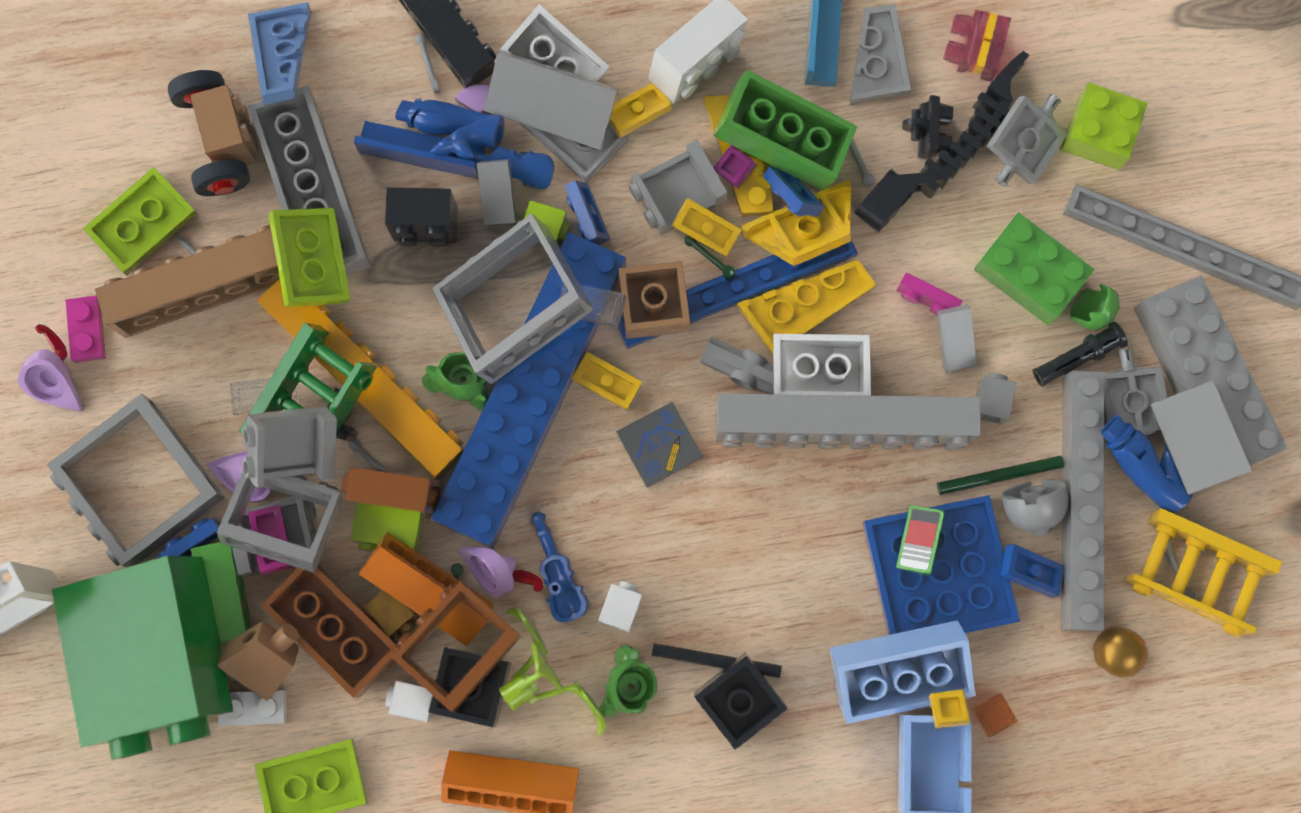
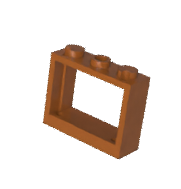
M350 467L349 474L346 473L343 477L341 491L346 494V501L434 513L441 499L443 482L428 478Z
M459 582L456 586L451 583L441 593L439 599L442 602L434 611L429 608L420 616L416 622L419 625L417 630L411 636L406 633L393 647L397 652L391 657L450 712H455L522 637L462 582ZM465 598L503 634L449 693L410 657L460 601Z

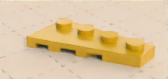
M730 95L703 96V102L708 112L713 132L716 130ZM716 138L722 157L731 145ZM740 150L757 164L739 189L731 185L741 217L763 216L772 213L771 185L763 177L770 164Z
M857 259L824 271L820 275L794 282L792 285L776 291L766 292L754 299L744 300L737 303V307L773 356L774 334H807L875 288L876 283Z

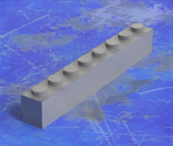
M1071 371L1063 377L1062 458L1064 468H1062V481L1065 482L1068 494V510L1062 520V565L1064 566L1062 578L1061 631H1104V436L1100 433L1104 427V372Z

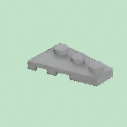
M895 4L866 8L864 11L850 104L911 94Z

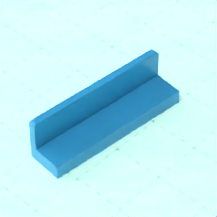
M811 0L805 85L836 86L842 0Z

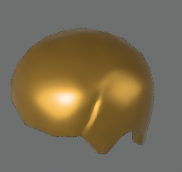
M1114 627L1105 629L1097 636L1093 646L1097 665L1109 674L1120 678L1135 676L1144 668L1148 659V648L1145 641L1136 632L1127 628Z

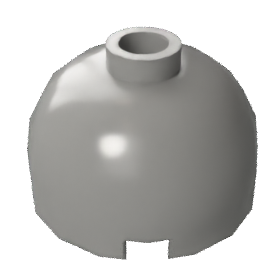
M1041 480L1042 486H1031L1030 481L1004 490L1002 502L1007 518L1015 527L1024 531H1031L1032 535L1039 536L1050 533L1051 528L1063 520L1068 510V494L1065 482Z

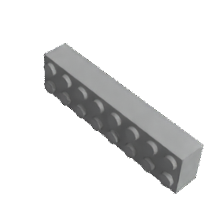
M718 394L716 402L715 442H722V446L727 448L742 447V443H754L756 448H772L774 443H786L787 448L799 449L805 448V443L818 444L820 449H835L837 444H850L851 449H869V444H882V449L898 450L901 449V445H914L915 450H932L933 445H946V450L960 451L965 450V446L971 445L973 441L981 436L980 397Z

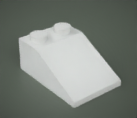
M540 4L499 49V51L503 50L596 82L610 67Z
M773 335L774 394L871 396L870 335Z

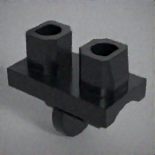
M931 95L929 101L919 105V109L912 110L911 118L905 119L902 122V129L911 132V141H918V158L927 159L933 153L940 154L942 150L947 153L951 150L952 136L947 133H939V125L947 126L952 122L953 106L940 103V96Z

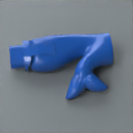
M417 98L414 102L402 100L395 115L396 120L407 122L408 127H416L421 132L450 135L444 137L431 149L430 153L437 156L455 153L461 158L470 159L474 157V154L469 145H479L495 150L500 146L504 134L505 122L503 116L488 115L437 100L422 101V98Z
M1119 415L1114 416L1102 428L1100 433L1107 440L1106 447L1111 449L1114 458L1122 470L1160 509L1162 508L1171 513L1181 510L1189 503L1193 493L1187 494L1166 443L1165 451L1159 462L1150 440L1140 430L1135 429L1131 423H1125Z

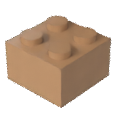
M682 261L619 268L626 339L689 332L690 318Z

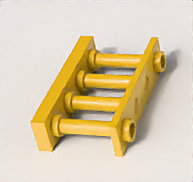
M1162 508L1153 511L1148 524L1156 527L1155 531L1158 534L1141 576L1136 573L1127 575L1124 582L1133 585L1132 591L1140 595L1150 597L1153 594L1223 626L1222 631L1232 636L1241 638L1242 634H1255L1257 627L1244 622L1260 579L1265 578V576L1278 574L1283 562ZM1177 536L1186 540L1185 545L1188 547L1173 585L1169 589L1153 580L1170 538ZM1206 549L1216 554L1217 563L1202 601L1199 602L1183 594L1200 551L1203 552ZM1236 562L1245 566V571L1248 574L1230 616L1214 609V605L1230 565H1234Z

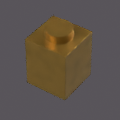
M384 591L380 592L364 606L387 635L393 638L397 634L401 638L416 626L413 621L419 617L413 610Z

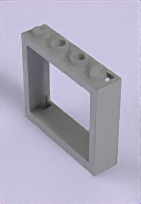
M532 213L522 221H519L504 235L496 238L488 247L476 256L468 259L464 265L452 274L447 275L444 280L432 288L475 374L491 384L594 310L548 227ZM540 241L569 292L495 347L485 352L459 301Z
M140 394L47 464L53 472L50 475L53 483L61 491L64 489L71 497L68 501L70 506L78 515L84 514L90 522L87 526L88 530L98 541L101 539L109 548L106 554L116 566L120 564L124 567L137 565L225 498L153 401L143 394ZM141 414L201 494L126 550L67 469Z

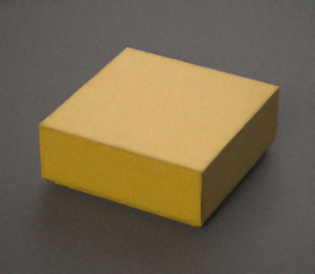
M964 689L930 694L929 700L935 729L969 725L970 717Z

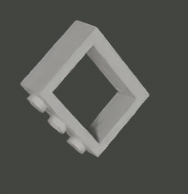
M242 472L217 531L221 544L315 573L343 503L341 491H338L337 487L327 484V482L316 484L307 481V478L303 475L264 479L265 488L327 507L312 546L308 549L239 527L255 488L251 480L246 478L244 472Z

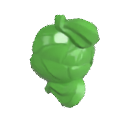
M449 353L440 361L438 367L433 365L426 367L427 373L423 376L422 383L428 391L435 393L442 391L445 395L459 401H469L477 410L483 411L489 399V395L485 391L487 381L475 374L465 353Z
M627 644L618 648L615 654L617 665L611 669L605 687L606 697L603 698L599 706L603 717L615 716L619 711L629 714L641 713L647 708V701L653 699L657 691V678L654 671L645 663L638 661V650L633 649ZM631 683L632 688L629 690L627 686Z

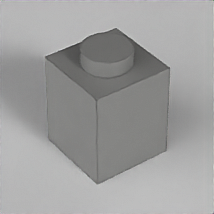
M990 373L989 376H984L978 382L976 397H980V420L1004 424L1009 420L1016 382L1008 381L1007 376L998 373Z

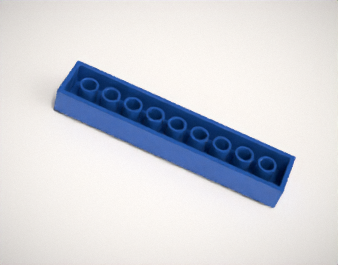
M568 232L560 250L594 310L497 380L431 518L435 523L494 549L571 386L572 377L583 360L619 284V268L626 267V257ZM552 265L524 324L569 292L554 265Z

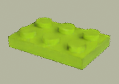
M153 167L89 222L83 230L127 276L198 213Z
M334 208L272 210L268 215L285 307L348 303L351 297Z
M354 739L255 764L265 813H335L368 804Z

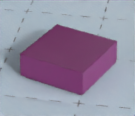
M731 145L713 168L719 176L739 189L757 164Z

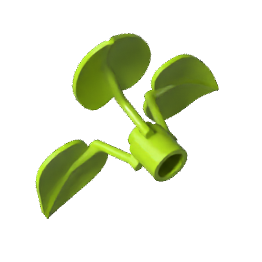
M519 608L509 609L506 613L518 618L525 625L533 640V643L530 645L533 651L532 656L517 673L512 675L514 679L498 689L511 710L515 711L528 701L532 705L538 700L566 692H573L588 704L597 723L598 736L603 734L607 728L606 722L592 697L577 681L562 687L556 672L547 664L544 656L548 653L531 620ZM535 662V674L533 676H530L529 673L524 675ZM542 676L551 681L557 688L540 694H534L539 690L535 681Z

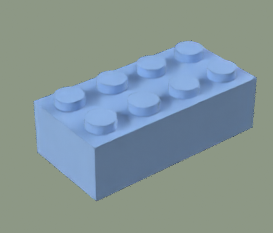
M958 620L829 648L838 704L846 724L931 706L929 700L931 693L964 689L965 699L976 697L969 640Z

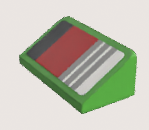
M914 505L909 506L896 563L897 569L925 576L931 574L945 511Z

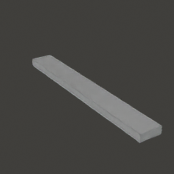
M1078 184L1073 188L1063 215L1291 309L1297 310L1300 308V275Z

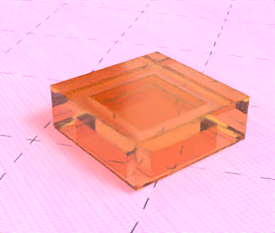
M1002 693L994 695L971 709L988 738L1018 722Z

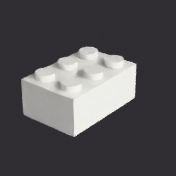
M729 0L712 1L655 49L648 80L661 90L673 104L681 97L687 99L693 94L697 84L702 79L709 80L718 71L719 65L723 61L730 62L736 57L740 51L739 44L746 35L744 29L748 19Z

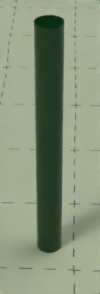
M1061 455L938 482L937 490L939 495L988 485L1064 468V462Z

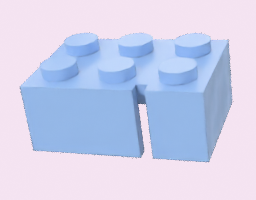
M899 715L898 813H971V789L959 787V780L971 782V717L969 725L935 729L933 716Z

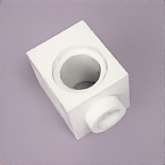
M620 581L618 586L611 584L598 622L629 633L642 599V594L636 593L638 587Z
M396 681L395 687H389L385 706L390 707L388 714L424 722H431L433 714L428 713L432 694L423 686Z

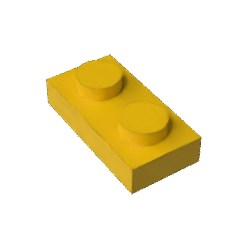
M651 83L617 101L614 104L609 125L618 137L622 138L671 111L672 103L661 90Z
M686 198L671 225L724 257H727L742 230L689 198Z
M589 352L585 354L572 377L573 382L628 411L643 384L637 378Z

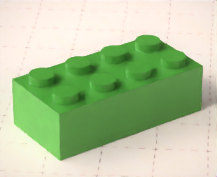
M746 70L735 83L713 136L823 191L837 179L857 126Z

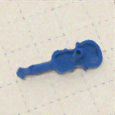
M498 147L491 155L472 151L474 157L465 159L476 163L509 159L511 178H517L523 182L524 186L529 185L536 189L547 188L554 174L552 158L547 154L534 153L532 150L529 153L523 151L518 154L515 150ZM451 153V154L446 155V156H451V157H456V158L464 159V158H461V157L457 156L455 153Z
M538 511L533 514L531 521L536 525L537 536L546 555V559L539 568L544 578V584L549 586V591L551 592V596L546 602L550 604L551 613L555 620L559 622L573 621L586 614L589 608V601L583 592L584 587L578 586L574 582V571L571 569L569 558L558 553L551 530L545 523L546 515Z

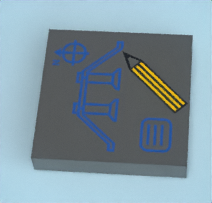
M673 402L616 431L646 488L703 458Z

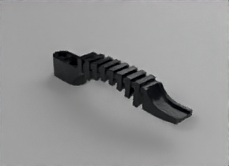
M1022 51L995 77L985 94L983 92L980 93L977 97L978 101L972 107L975 111L974 116L968 121L970 122L968 128L960 136L961 140L957 143L954 141L948 153L942 150L936 162L928 158L924 163L925 166L920 171L921 173L897 174L894 170L890 169L861 202L854 214L879 233L914 192H922L931 199L938 188L943 189L949 179H953L960 168L963 169L970 158L977 154L980 147L986 144L989 137H992L998 126L1003 122L1010 111L1008 108L1013 102L1010 89L1011 80L1023 67L1029 54Z

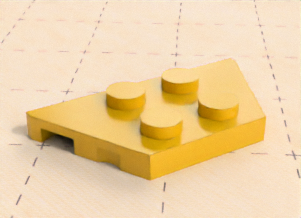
M848 179L813 194L824 206L818 217L809 215L797 216L786 206L740 226L742 229L741 233L746 239L793 266L851 242V182Z

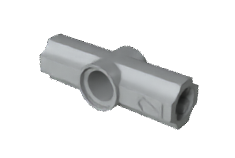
M711 337L700 363L730 376L731 381L746 389H757L766 394H774V367L768 363L766 358L747 349L741 351Z

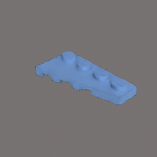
M309 2L248 14L260 91L264 105L296 98L311 14Z

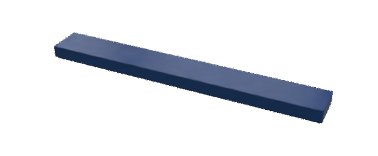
M852 239L849 243L796 266L789 264L776 255H771L735 270V276L730 280L725 279L722 275L687 289L690 324L733 307L739 302L753 299L766 292L856 257L858 253ZM624 316L615 319L627 349L662 336L626 339Z

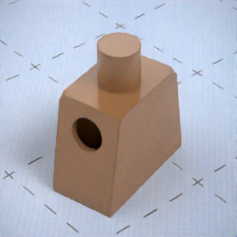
M260 622L224 645L217 667L267 701L295 664L299 647L294 642L299 638L298 631L290 624H285L279 630H276L268 623Z

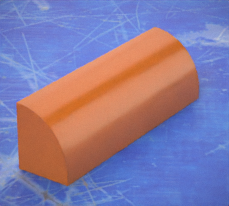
M386 532L359 573L360 576L420 616L429 608L433 611L442 602L439 596L451 583L456 586L461 582L388 532ZM468 587L491 609H493L494 604L492 602H490L482 595ZM463 598L438 628L465 646H468L488 622V619Z
M449 750L441 783V802L516 813H573L579 768Z

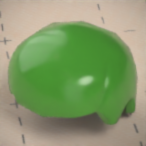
M1104 284L1099 285L1101 288L1099 291L1090 288L1085 289L1075 300L1071 308L1070 318L1087 330L1095 331L1105 328L1115 319L1120 309L1119 294Z

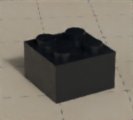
M387 187L385 225L394 242H398L402 246H416L417 242H429L431 246L445 247L448 246V243H456L458 206L451 189Z
M444 647L436 681L446 691L451 693L483 656ZM501 660L455 712H450L432 695L428 713L488 727H496L503 701V696L498 689L507 683L512 663Z
M746 652L694 692V698L735 750L788 709L786 703Z

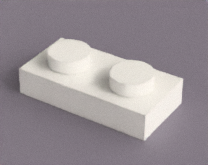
M287 690L275 691L267 701L254 692L230 693L233 712L218 716V726L287 723Z

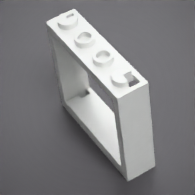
M8 561L0 566V636L54 606L52 589L58 588L60 585L52 570ZM9 571L12 581L6 584L2 574Z

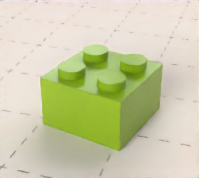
M1088 82L1078 97L1061 150L1120 170L1130 159L1148 102Z

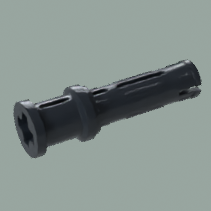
M1113 321L1108 325L1107 329L1096 335L1089 334L1085 336L1083 343L1038 368L1032 369L1033 375L1038 384L1043 387L1092 359L1100 361L1104 359L1106 353L1117 347L1124 348L1128 346L1127 337L1120 325Z

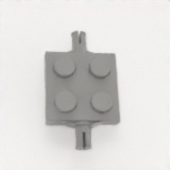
M1050 94L1042 107L1035 105L1027 96H1020L987 145L1004 164V167L995 178L999 185L1007 186L1014 173L1018 174L1028 184H1036L1067 136V133L1057 125L1052 116L1061 102L1058 96Z
M1132 348L1121 349L1118 353L1122 369L1114 373L1104 374V426L1114 416L1119 415L1125 423H1131L1135 429L1140 430L1146 437L1154 432H1161L1150 404L1167 398L1162 366L1153 368L1135 366Z

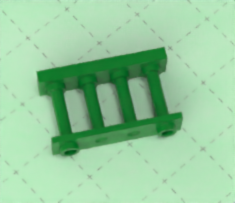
M304 322L249 414L282 411L283 409H303V406L292 399L293 391L298 383L301 382L331 404L329 410L337 418V434L362 391L366 390L372 383L373 373L377 366L373 363L357 361L355 366L325 345L324 340L329 331L320 325ZM316 355L348 377L339 393L308 372V367ZM248 417L239 430L242 434L244 427H248Z

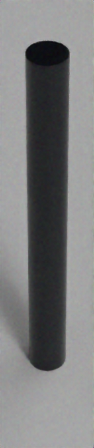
M657 643L653 644L652 656L723 669L737 659L736 657ZM753 661L764 676L780 678L782 665Z

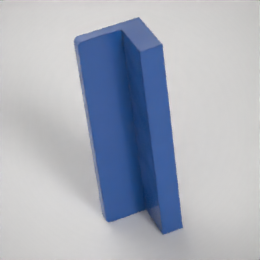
M365 121L361 137L355 136L354 144L360 154L478 179L476 162L446 155L437 156L430 153L431 149L443 137ZM469 145L474 152L482 154L486 152L483 146Z

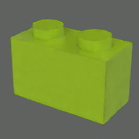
M357 502L350 540L359 543L358 549L373 552L380 540L388 532L418 552L425 514L420 511Z

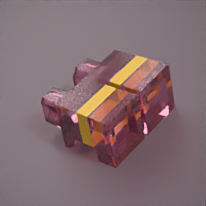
M975 10L972 16L956 14L950 33L964 36L965 41L963 44L949 40L943 59L957 64V72L969 71L981 75L980 79L992 82L999 68L1011 17Z

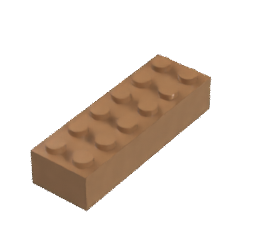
M270 225L263 226L257 230V233L246 237L243 235L231 237L226 241V244L217 247H202L196 250V254L185 258L182 256L170 258L165 261V265L156 268L144 267L134 272L135 275L124 279L120 277L109 279L103 283L104 286L95 288V292L105 324L124 338L269 289L280 279Z

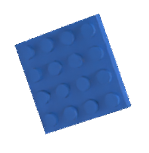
M990 495L929 507L945 511L932 572L928 576L896 568L908 512L863 521L888 635L957 620L965 633L1020 622L1011 582L1000 576L1004 553Z

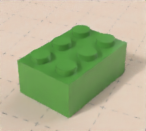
M1019 212L974 268L977 273L1048 326L1059 317L1095 270Z

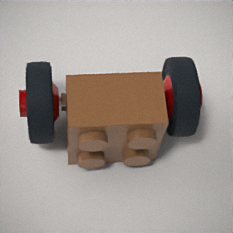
M213 70L191 71L171 80L168 84V93L172 104L179 108H194L205 153L212 161L199 167L192 173L191 181L195 192L198 195L210 197L226 195L244 188L250 182L247 165L257 163L254 152L259 151L254 134L250 133L247 126L248 123H251V118L246 105H242L239 94H233L228 85H225L222 75Z

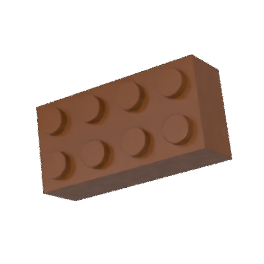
M319 565L315 573L297 568L260 605L281 627L285 624L295 627L299 634L296 642L353 698H360L395 662L391 657L397 652L393 647L398 642L393 637L388 636L382 627Z

